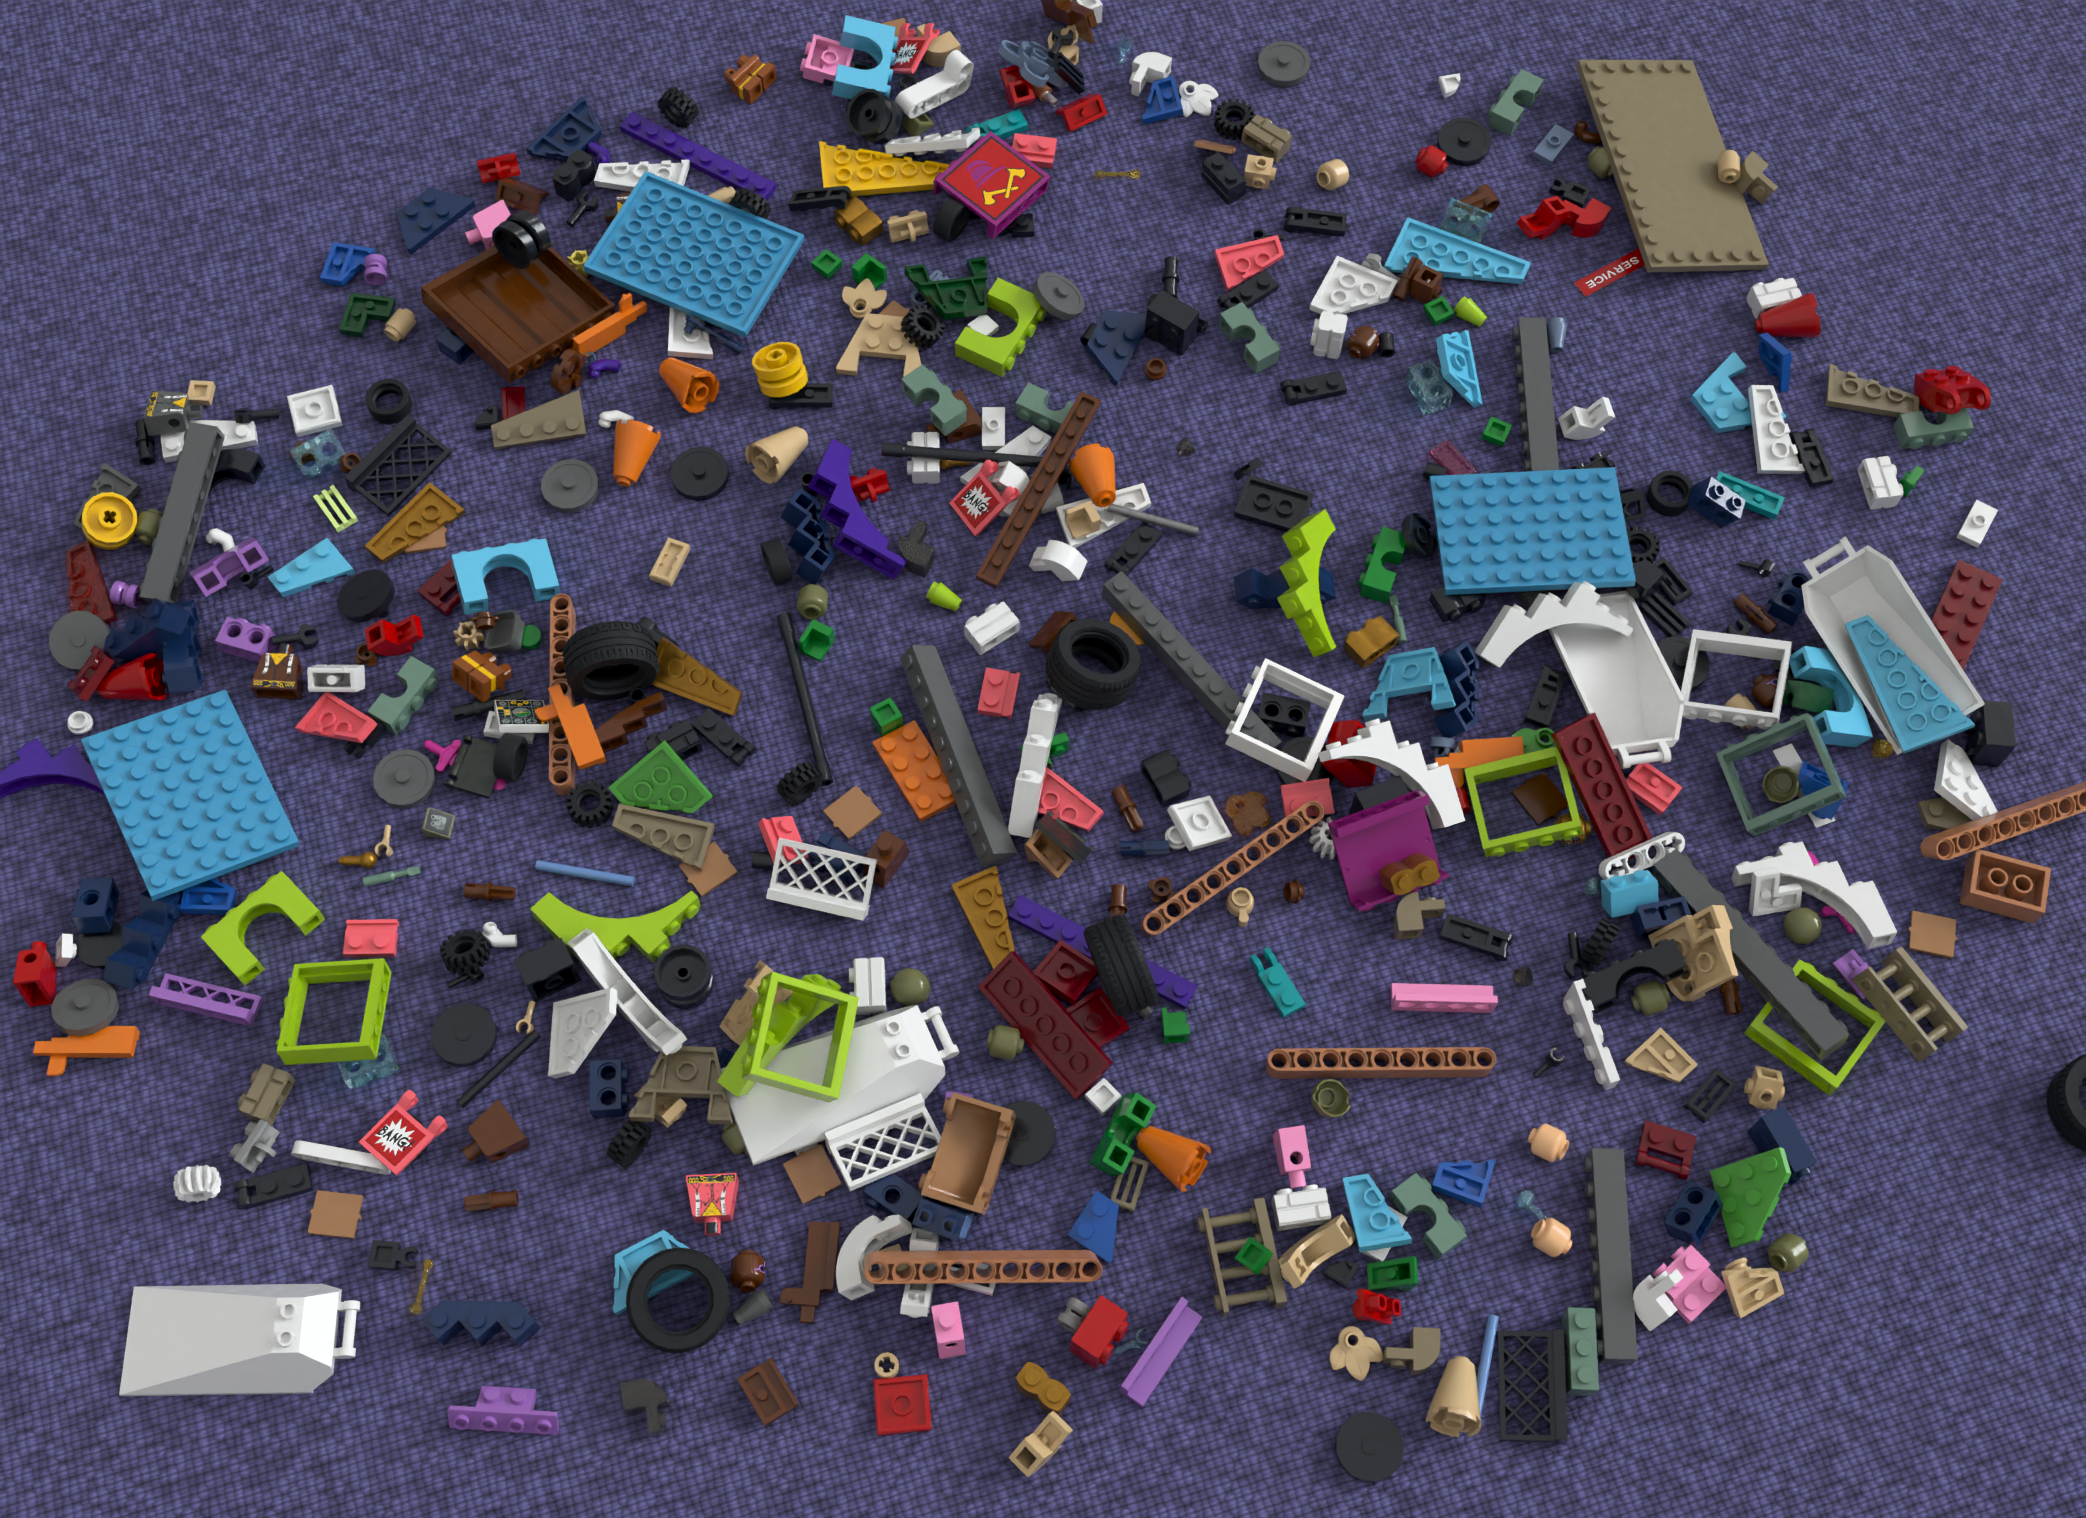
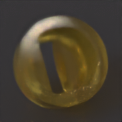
M1877 738L1872 747V756L1880 759L1889 757L1893 752L1892 744L1887 740Z

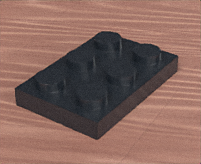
M1248 474L1234 512V517L1288 532L1307 517L1314 494Z

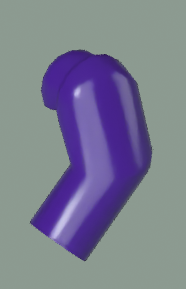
M590 142L587 151L596 155V164L599 166V163H610L609 150L594 142Z
M597 360L588 365V376L598 378L600 377V370L619 372L621 363L618 360Z

